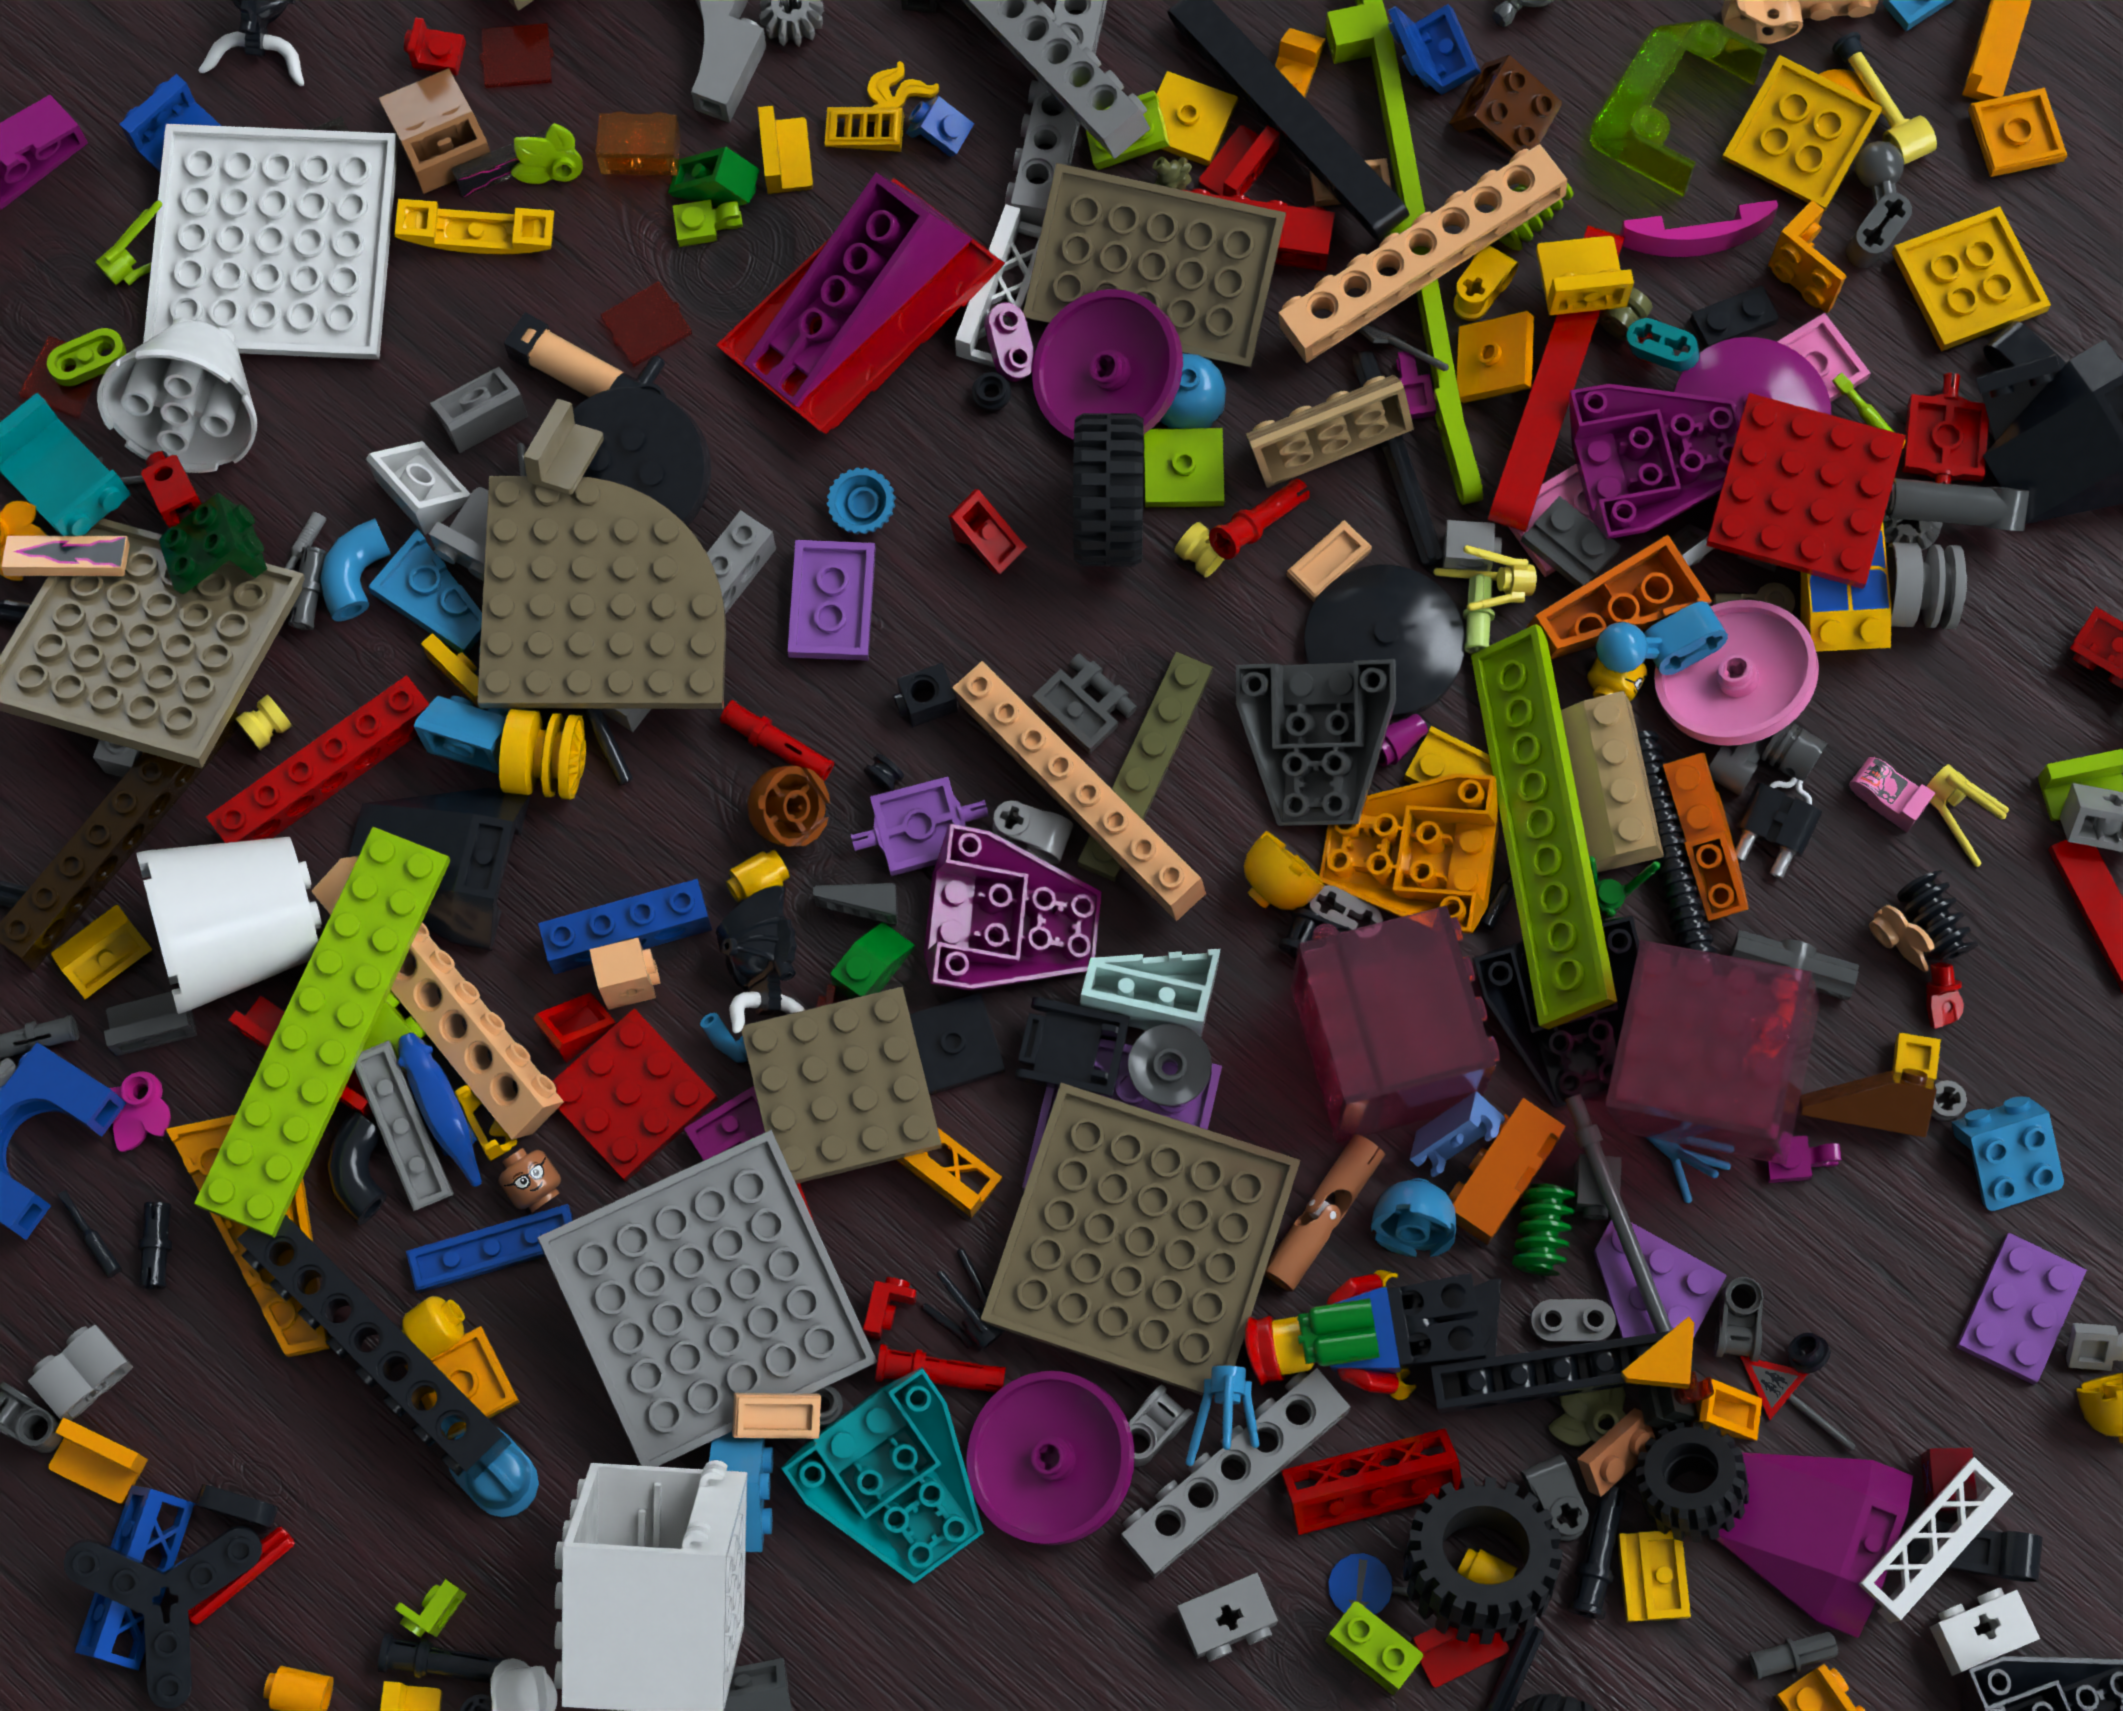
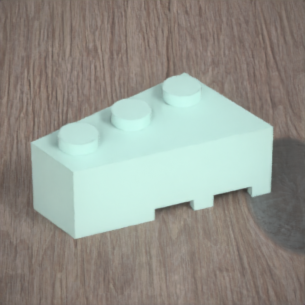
M1208 949L1207 953L1182 955V951L1169 952L1168 956L1143 958V954L1090 958L1081 993L1080 1006L1129 1016L1130 1027L1149 1030L1162 1024H1178L1193 1030L1202 1037L1221 949Z

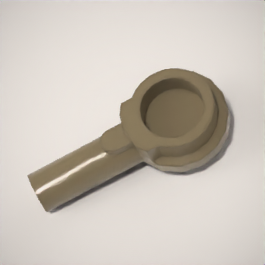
M1776 582L1762 586L1757 594L1715 593L1713 605L1734 600L1763 601L1779 606L1792 613L1795 606V598L1792 591L1785 585Z

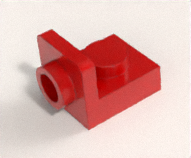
M416 17L412 30L408 29L404 38V51L408 53L413 68L438 73L449 68L452 75L458 76L466 46L464 35L427 29L424 19Z
M886 1277L885 1283L880 1281L874 1282L863 1328L867 1338L881 1341L883 1329L891 1331L896 1306L890 1305V1300L915 1305L917 1292L915 1289L909 1288V1282L893 1277Z

